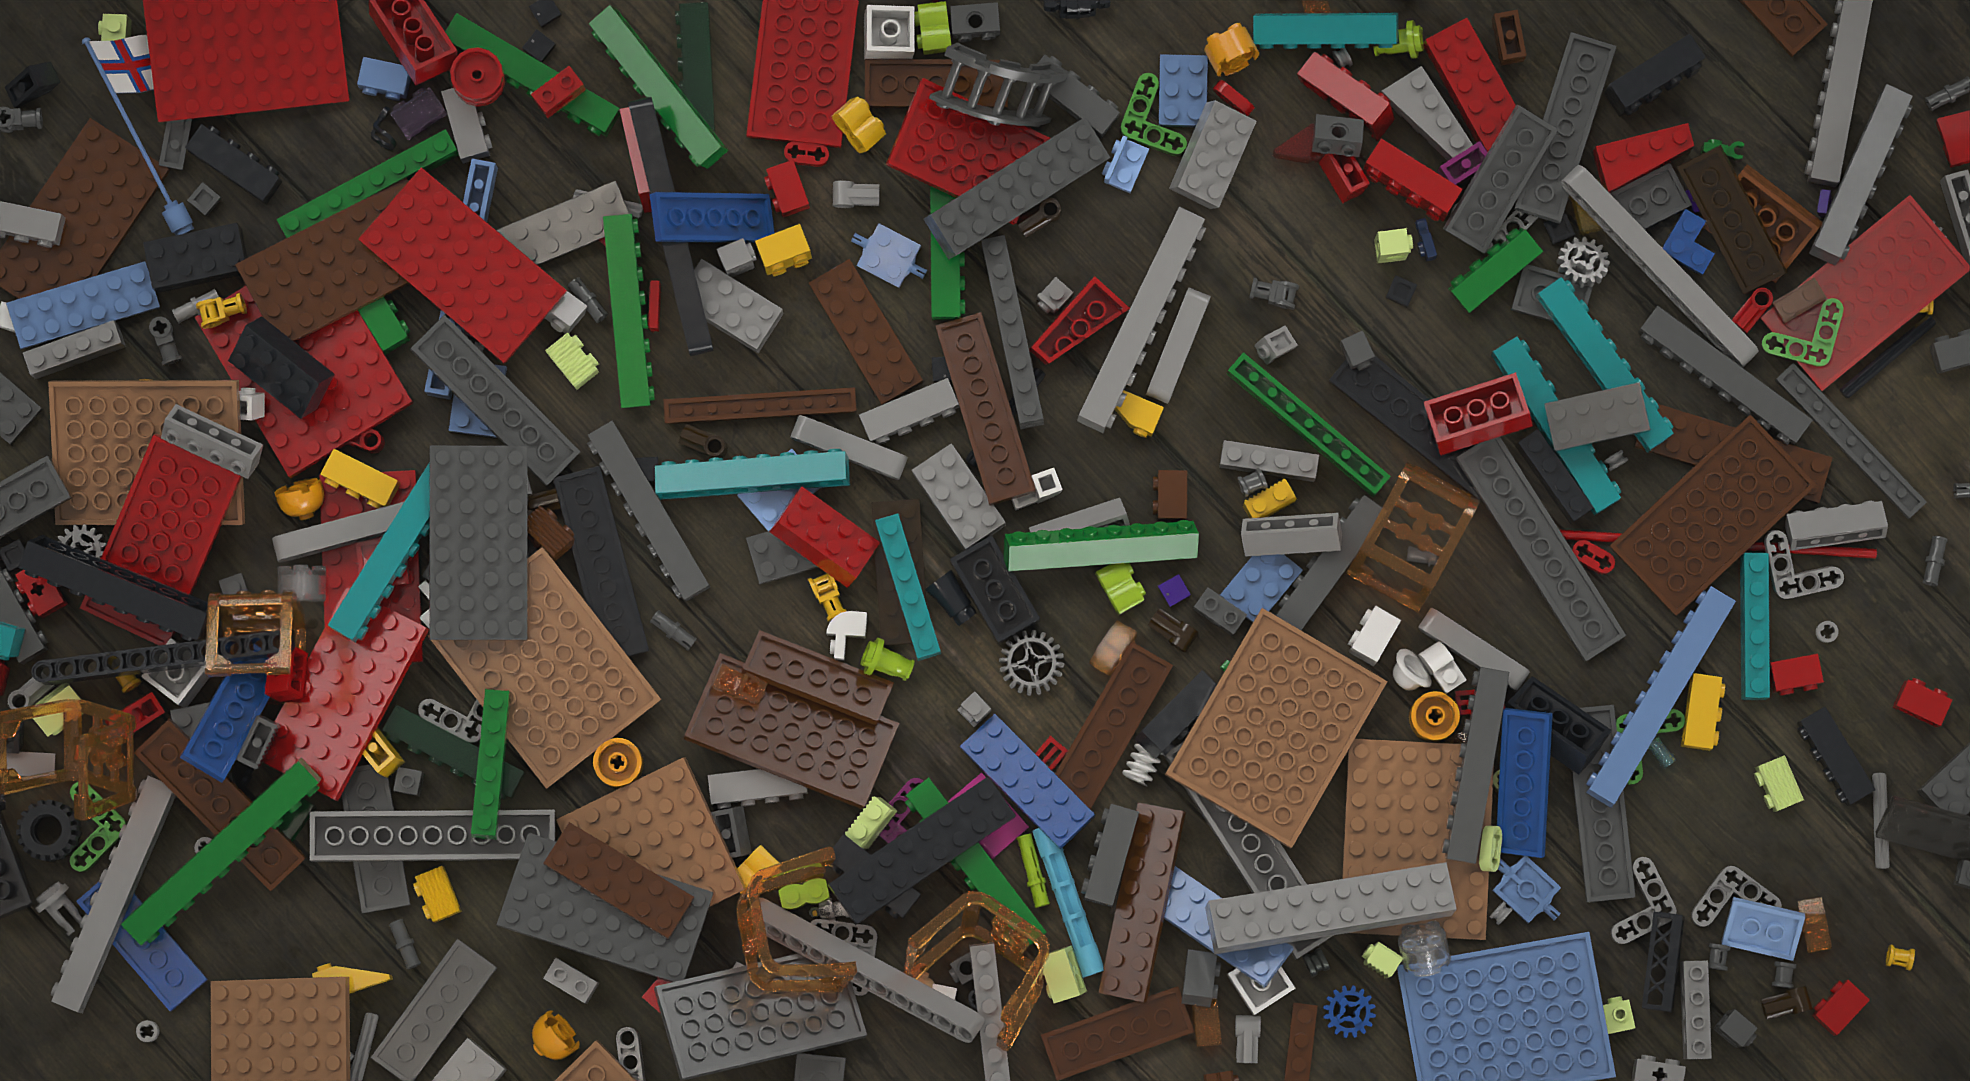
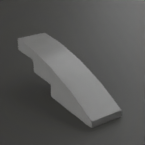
M0 753V776L54 778L55 754Z

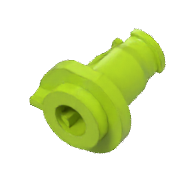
M1414 20L1407 21L1405 29H1398L1399 43L1393 44L1392 48L1373 46L1375 56H1379L1382 53L1396 54L1409 52L1411 59L1418 58L1419 52L1424 50L1422 27L1420 25L1416 26Z
M878 637L874 642L869 641L860 663L861 666H864V673L871 675L874 670L891 676H898L906 681V678L908 679L912 672L915 660L906 659L902 655L884 648V639Z

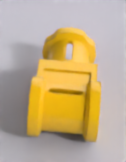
M237 293L236 297L226 300L218 297L206 299L196 304V308L200 310L203 321L201 326L204 329L216 327L223 322L229 321V316L247 313L246 304L241 293Z
M826 573L815 579H808L816 599L818 598L820 605L823 604L827 612V621H831L838 614L847 611L841 605L838 598L840 596L838 586L832 576ZM831 601H832V603H833V605H834V607H835V609H836L835 611L833 610V608H832V606H831V603H830Z

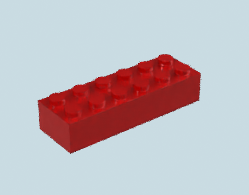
M1465 18L1425 39L1424 49L1476 143L1480 141L1486 151L1489 152L1516 105L1468 18Z

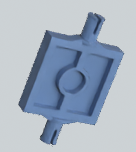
M878 224L873 235L868 239L855 233V238L851 240V242L863 247V253L857 266L900 288L903 280L910 272L922 279L925 276L924 274L927 273V269L915 264L921 245L881 224Z
M1523 856L1517 864L1511 867L1500 858L1498 870L1503 875L1501 881L1492 891L1527 923L1543 911L1554 921L1561 913L1550 903L1561 887L1528 856Z

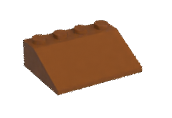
M1747 164L1738 175V178L1787 269L1823 222ZM1705 222L1703 228L1706 229L1709 233H1711L1708 225ZM1780 277L1773 279L1772 281L1776 283Z

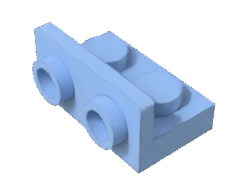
M1123 135L1121 141L1116 140L1111 153L1115 154L1112 162L1107 161L1102 175H1105L1104 183L1131 193L1149 148L1127 140L1128 137Z

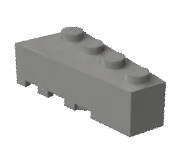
M1422 66L1381 91L1390 100V106L1400 117H1403L1417 133H1420L1447 161L1473 146Z

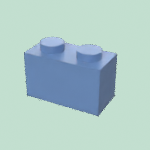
M363 57L357 85L364 94L376 96L377 93L386 94L385 97L388 99L399 101L400 98H407L411 78L403 65Z

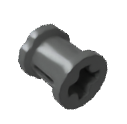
M1709 943L1711 950L1708 968L1728 971L1726 960L1727 953L1731 947Z
M1775 962L1776 976L1772 986L1794 989L1792 976L1793 970L1797 965Z

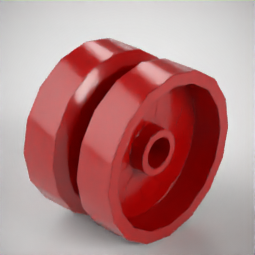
M482 48L467 49L461 52L452 63L450 75L453 88L458 97L466 104L476 107L486 106L496 101L502 94L505 85L504 71L497 56L489 50Z

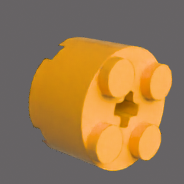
M1240 23L1231 25L1228 31L1222 34L1214 33L1206 39L1208 44L1205 46L1204 52L1217 76L1220 77L1222 72H1224L1225 76L1241 71L1249 65V59L1253 57L1256 60L1259 56V51L1250 34Z
M1437 691L1428 692L1419 697L1409 712L1411 729L1417 737L1429 742H1438L1446 739L1455 731L1460 719L1459 708L1455 701L1443 692ZM1432 711H1435L1436 715H1440L1436 723L1428 717Z
M623 738L607 740L597 748L593 757V767L597 776L605 784L614 788H622L638 780L643 771L644 762L640 750L632 742ZM618 757H621V760L624 762V766H620L619 769H616V766L612 764L613 760H618Z

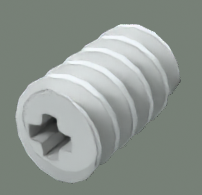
M1135 744L1134 747L1139 753H1131L1130 756L1135 762L1127 761L1126 765L1131 770H1123L1122 774L1139 784L1147 786L1144 781L1153 780L1148 772L1157 771L1152 764L1161 763L1158 758L1154 759L1140 744Z

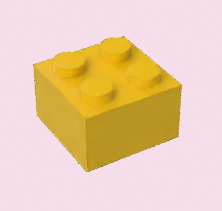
M800 224L755 241L767 275H781L786 272V268L794 265L795 268L802 267L809 263V259H812Z

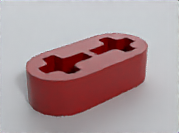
M1219 80L1214 86L1213 91L1234 110L1249 116L1255 109L1245 97L1225 81Z
M791 141L784 149L786 160H793L796 165L822 167L829 160V151L822 144ZM793 147H798V151L805 152V155L798 154L796 158H792V155L788 152L793 151ZM820 149L825 157H821L820 161H816L815 157L809 156L808 153L815 154Z
M1580 540L1572 547V551L1580 564L1599 574H1607L1615 566V559L1609 552L1589 541ZM1586 546V552L1591 554L1592 557L1584 555L1582 558L1579 557V551L1576 550L1577 547ZM1597 557L1601 560L1604 557L1608 558L1607 563L1610 567L1599 568L1600 563L1594 560V558Z

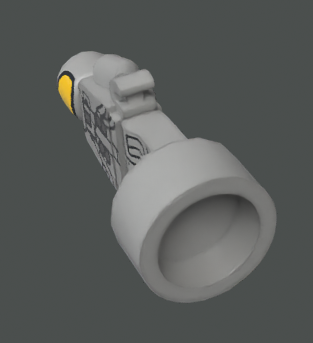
M832 898L819 903V907H813L809 911V915L812 917H818L820 914V918L823 920L836 921L835 916L842 915L846 916V918L849 917L840 902H833Z

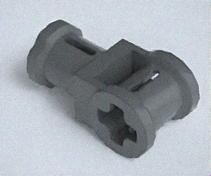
M0 107V131L3 133L24 130V127H37L38 129L43 127L41 108L22 111L20 108ZM5 116H8L9 119L3 124L2 121L5 119Z
M1253 278L1249 298L1267 299L1268 304L1294 310L1295 294L1300 286L1292 282L1275 280L1271 284ZM1286 291H1288L1287 300L1285 299Z
M165 317L154 318L150 322L149 329L160 349L163 358L162 366L175 364L183 360L182 356L178 354L175 345L172 324ZM160 323H162L164 327L167 326V328L164 329L163 334H160L159 331H155L159 329L158 325Z
M1257 468L1256 472L1243 478L1241 476L1237 477L1240 490L1245 497L1252 498L1253 495L1256 496L1257 493H1260L1261 489L1268 488L1260 468Z

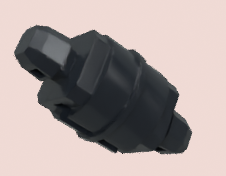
M1043 0L1044 11L1056 12L1058 10L1059 18L1079 20L1080 18H1090L1091 16H1096V8L1104 9L1110 7V0Z

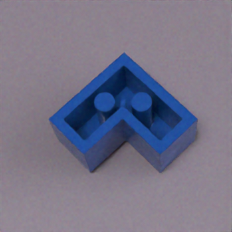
M1685 209L1662 248L1674 261L1701 276L1715 253L1694 242L1706 220Z

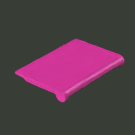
M980 773L961 791H959L955 796H953L948 801V803L957 798L958 796H960L961 794H963L964 792H966L967 790H969L970 788H972L973 786H975L976 784H978L979 782H981L982 780H984L986 777L982 773ZM1011 806L1010 808L1016 817L979 842L991 859L996 857L1029 828Z

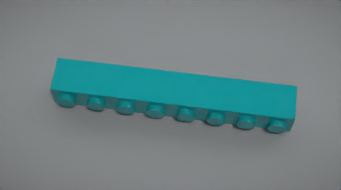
M1562 277L1540 291L1536 298L1602 390L1640 382L1651 430L1634 435L1648 453L1674 434L1672 423L1667 417L1663 418L1660 415L1657 402L1652 397L1648 398L1643 391L1645 386L1638 377L1634 378L1632 376L1629 363L1624 358L1620 359L1615 352L1617 347L1610 338L1606 339L1604 337L1601 324L1598 320H1592L1587 313L1589 312L1588 306L1582 299L1578 300L1574 295L1575 289L1570 281H1564Z
M1515 337L1494 350L1491 356L1504 376L1513 373L1517 374L1533 422L1594 507L1591 512L1595 516L1621 499L1619 495L1621 490L1615 481L1611 482L1606 475L1608 470L1601 460L1598 462L1593 455L1595 449L1592 444L1560 451L1554 450L1544 403L1558 401L1554 394L1556 389L1550 380L1546 381L1541 374L1543 369L1537 360L1533 361L1528 354L1530 348L1527 343Z
M829 449L827 453H818V451L810 450L805 451L801 455L784 452L780 456L771 457L769 454H759L756 458L748 459L746 456H735L732 458L733 460L710 458L709 462L691 459L686 460L682 464L666 461L662 462V465L655 466V493L660 500L800 489L801 486L807 489L850 485L849 457L841 449Z
M429 464L328 624L330 628L355 643L358 639L362 640L367 633L368 627L366 625L371 618L375 619L381 610L379 604L384 597L387 599L394 589L392 584L396 577L400 578L407 568L405 563L409 556L414 557L420 547L417 543L422 535L426 537L429 533Z

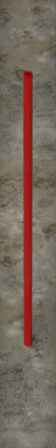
M1560 530L1566 540L1614 542L1622 534ZM1755 542L1746 551L1766 552L1764 542ZM1770 542V544L1775 545L1777 553H1785L1784 550H1779L1778 543ZM1821 546L1790 551L1793 554L1875 559L1877 557V549Z

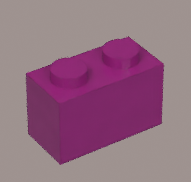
M1479 141L1441 165L1437 172L1455 185L1460 186L1474 177L1488 152Z

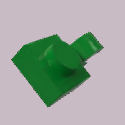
M1710 139L1701 146L1700 155L1721 145L1728 158L1734 161H1740L1743 158V155H1737L1734 152V148L1744 147V143L1736 141L1728 146L1722 144L1720 140Z

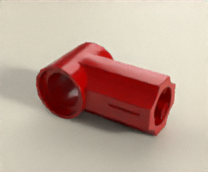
M1766 288L1756 289L1732 318V321L1745 334L1750 331L1772 304L1773 295L1771 291ZM1757 294L1765 295L1768 300L1767 304L1763 306L1758 305L1755 301V296Z

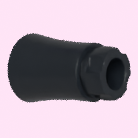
M952 569L925 589L945 610L950 618L953 617L958 626L977 613L970 604L972 602L957 582Z

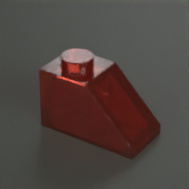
M1313 123L1273 150V156L1277 159L1309 164L1313 160L1317 163L1321 161L1325 154L1312 152Z

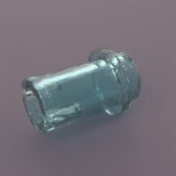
M1659 737L1651 742L1648 748L1660 762L1659 766L1667 768L1676 761L1675 754L1670 753Z

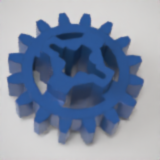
M1354 985L1351 986L1350 991H1347L1346 986H1342L1341 993L1336 989L1333 990L1335 997L1327 996L1326 999L1330 1004L1323 1006V1009L1328 1010V1014L1324 1015L1323 1019H1330L1331 1021L1327 1027L1334 1026L1336 1028L1334 1034L1336 1035L1343 1031V1038H1347L1350 1032L1353 1038L1357 1037L1358 1030L1365 1034L1364 1026L1372 1027L1373 1025L1368 1021L1369 1018L1376 1017L1375 1014L1370 1013V1009L1376 1007L1374 1004L1369 1005L1368 1003L1372 998L1371 995L1364 997V989L1355 992L1356 988ZM1352 995L1359 998V1000L1350 1002L1344 996ZM1337 1002V1004L1339 1005V1012L1334 1017L1333 1008L1335 1003ZM1346 1005L1349 1008L1358 1005L1355 1011H1353V1018L1347 1016L1340 1019L1346 1011L1344 1008ZM1365 1006V1017L1361 1021L1359 1017L1360 1009ZM1343 1021L1351 1022L1354 1028H1345L1339 1024Z

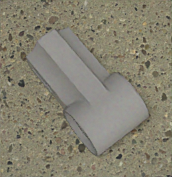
M834 181L832 206L837 208H852L854 205L879 206L880 186L879 184H854L851 181Z
M43 672L41 673L43 679L47 677ZM32 677L20 689L11 692L8 697V705L17 714L29 713L28 709L55 686L42 684ZM25 697V705L21 708H16V699Z
M1236 1015V1063H1258V1038H1260L1261 1016Z

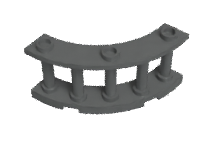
M956 43L948 46L945 52V56L951 58L953 64L943 91L939 90L930 94L929 99L935 101L936 105L941 108H951L985 119L993 125L1003 123L1040 127V125L1050 123L1052 119L1042 113L1053 85L1057 82L1065 81L1069 71L1051 62L1030 64L1029 68H1022L1018 62L1000 59V62L997 63L987 60L986 54ZM965 65L977 69L978 72L968 101L952 95L960 70ZM991 74L1004 79L994 108L978 105L987 76ZM1016 80L1027 82L1017 111L1003 110L1012 84ZM1043 83L1035 108L1028 109L1036 86Z

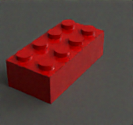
M369 0V15L415 85L451 69L452 63L457 57V49L424 0Z
M1382 138L1366 161L1363 169L1367 179L1374 183L1381 182L1386 186L1385 189L1395 196L1400 194L1405 197L1406 203L1416 209L1421 207L1427 211L1426 215L1435 221L1439 219L1441 221L1445 220L1463 190Z
M1516 373L1424 402L1426 414L1440 455L1533 426Z
M802 486L791 498L769 531L847 588L858 577L880 543Z

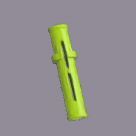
M1032 834L1019 836L1017 840L1027 873V886L1031 889L1034 906L1038 908L1049 905L1050 902L1044 884L1046 880L1043 878Z

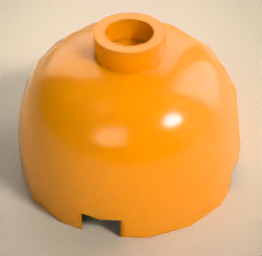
M317 478L293 482L294 485L288 489L285 485L274 492L280 509L291 517L299 516L300 520L313 517V512L318 510L324 501L322 482Z
M550 1010L535 1022L532 1030L533 1047L540 1056L544 1055L550 1059L560 1060L579 1049L580 1043L579 1040L575 1043L573 1037L576 1033L571 1025L560 1014L553 1016V1011Z

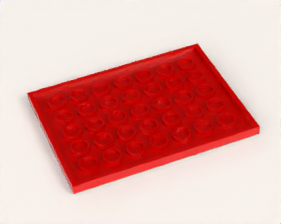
M143 0L158 123L349 102L337 0Z
M246 286L223 300L236 297L237 293H241L246 304L247 313L229 316V321L207 329L201 326L203 322L201 314L195 317L231 380H239V391H241V388H255L256 392L265 393V417L255 419L290 478L329 456L333 449L338 450L364 432L371 428L373 429L414 403L358 310L295 342L335 374L317 410L302 419L228 361L245 325L262 316Z

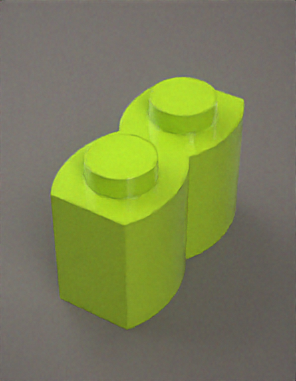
M946 1L918 5V11L914 12L915 26H920L921 34L917 35L918 49H923L924 55L946 52L947 47L951 45Z
M1129 563L1109 564L1095 573L1118 615L1144 601L1143 596L1146 594L1141 583H1135L1131 575L1134 574V571Z
M822 878L811 879L803 885L790 884L778 891L782 908L786 910L799 909L807 903L819 904L830 898L827 881Z

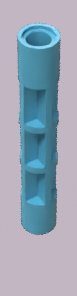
M1037 828L1032 833L1050 879L1051 888L1059 905L1082 977L1104 971V965L1074 884V878H1072L1065 858L1063 847L1059 849Z

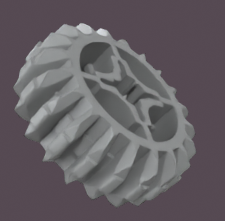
M1032 630V637L1030 638L1027 637V632L1023 631L1022 640L1015 634L1013 636L1016 641L1015 644L1009 640L1006 642V645L1011 649L1001 650V653L1007 655V658H999L1000 663L1007 665L1001 667L1000 672L1008 671L1009 673L1003 677L1004 681L1012 678L1013 681L1009 687L1013 689L1016 684L1020 685L1018 688V693L1020 694L1023 688L1026 687L1028 688L1027 695L1029 696L1032 694V688H1036L1037 695L1041 694V686L1046 691H1049L1050 687L1047 684L1049 681L1053 685L1057 684L1053 676H1062V673L1056 670V667H1064V663L1057 662V659L1064 657L1063 653L1055 654V651L1060 648L1059 644L1051 647L1050 645L1053 643L1054 638L1050 637L1045 642L1046 633L1044 632L1041 633L1040 639L1036 638V630ZM1031 644H1038L1044 647L1050 655H1036L1032 650ZM1024 645L1025 657L1023 660L1011 664L1015 651ZM1028 651H1030L1031 657H1034V660L1037 659L1039 663L1035 664V675L1029 666L1026 667L1024 665L1028 662ZM1052 662L1048 675L1039 680V667ZM1014 671H1028L1032 682L1020 679Z

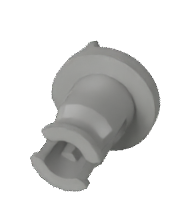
M58 881L36 899L39 904L35 909L38 913L45 909L57 924L67 931L66 934L69 936L75 930L59 913L58 909L64 906L79 925L83 918L79 914L78 909L64 894L69 887L65 883L61 884Z

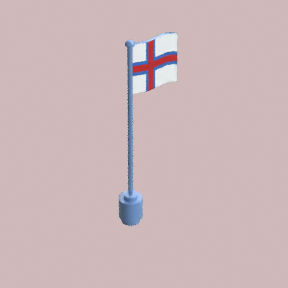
M138 35L114 41H91L88 37L84 38L82 44L86 45L167 202V205L164 206L166 211L162 212V215L171 232L175 233V235H180L193 230V221L184 203L178 204L177 200L171 201L117 96L119 93H141L154 90L147 35Z

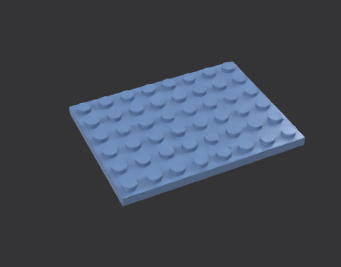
M1590 932L1408 963L1397 967L1417 1081H1597L1616 1077Z

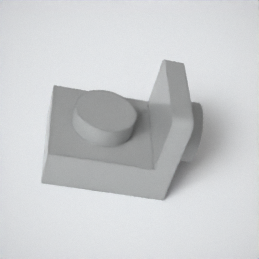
M1055 277L1037 295V300L1039 301L1037 305L1045 313L1051 312L1055 315L1074 292Z
M1286 325L1264 336L1255 344L1259 357L1264 360L1266 365L1298 346Z

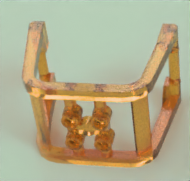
M1406 461L1398 480L1346 574L1419 612L1441 576L1480 500ZM1408 480L1462 508L1464 512L1456 527L1445 522L1442 515L1432 514L1424 510L1420 503H1410L1402 499L1400 495ZM1394 506L1406 511L1410 518H1418L1413 523L1412 530L1408 524H1398L1388 518ZM1426 524L1432 530L1440 529L1451 535L1444 548L1433 543L1430 536L1421 535L1426 530ZM1385 527L1394 532L1395 536L1400 540L1406 539L1415 544L1420 551H1429L1439 556L1431 573L1428 574L1374 545L1382 528ZM1369 556L1423 586L1418 593L1406 588L1399 592L1373 578L1374 571L1363 563L1366 557Z
M263 590L261 593L252 594L249 591H238L236 594L210 592L207 609L205 675L207 677L223 676L224 678L225 676H231V674L265 673L266 675L290 674L292 630H295V646L306 652L305 614L295 591L283 590L282 593H275L272 590ZM219 617L222 621L223 637L234 636V632L280 631L279 652L266 660L265 663L232 664V662L217 654ZM234 644L230 648L231 655H234ZM270 697L265 706L284 705L285 702H279Z
M79 699L58 700L0 711V794L7 795L64 781H78V793L74 794V818L83 821L135 801L137 798V788L134 785L133 731L136 729L135 716ZM63 712L64 769L26 777H20L13 768L7 769L6 738L15 736L21 722L31 718ZM82 713L93 716V727L90 728L89 733L82 735ZM102 719L108 720L109 726L103 725ZM126 734L127 760L125 755L121 753V744H124L126 742ZM88 754L93 764V771L88 770ZM105 762L110 770V777L103 775V764ZM127 763V782L120 780L119 769L125 767ZM88 784L118 794L93 802L88 795Z
M825 847L759 870L752 876L748 887L741 893L737 901L738 928L741 935L747 972L751 981L764 991L840 993L857 973L856 961L831 964L781 965L772 959L769 952L759 895L790 884L822 878L826 873L825 866L831 865L836 859L832 847ZM747 903H749V911L747 910ZM757 954L762 964L760 968H758ZM776 976L824 977L812 980H774Z
M972 891L961 895L908 939L904 973L918 980L937 960L963 938L974 937L983 943L994 942L997 953L1027 973L1001 1013L1000 1020L1005 1023V1026L998 1034L996 1046L1004 1051H1008L1043 990V969L1049 958L1050 945L1047 937L1039 929L996 899L983 892ZM981 906L996 915L991 921L993 926L991 931L978 925ZM963 910L961 926L957 927L915 962L925 951L931 938ZM1028 938L1038 947V954L1034 962L1022 955L1030 945Z

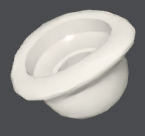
M1400 649L1396 656L1397 663L1393 668V677L1396 683L1405 690H1415L1419 686L1430 687L1432 684L1431 677L1421 660L1412 651Z

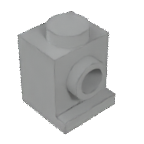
M973 692L961 704V707L957 709L973 727L991 712V708L976 692Z

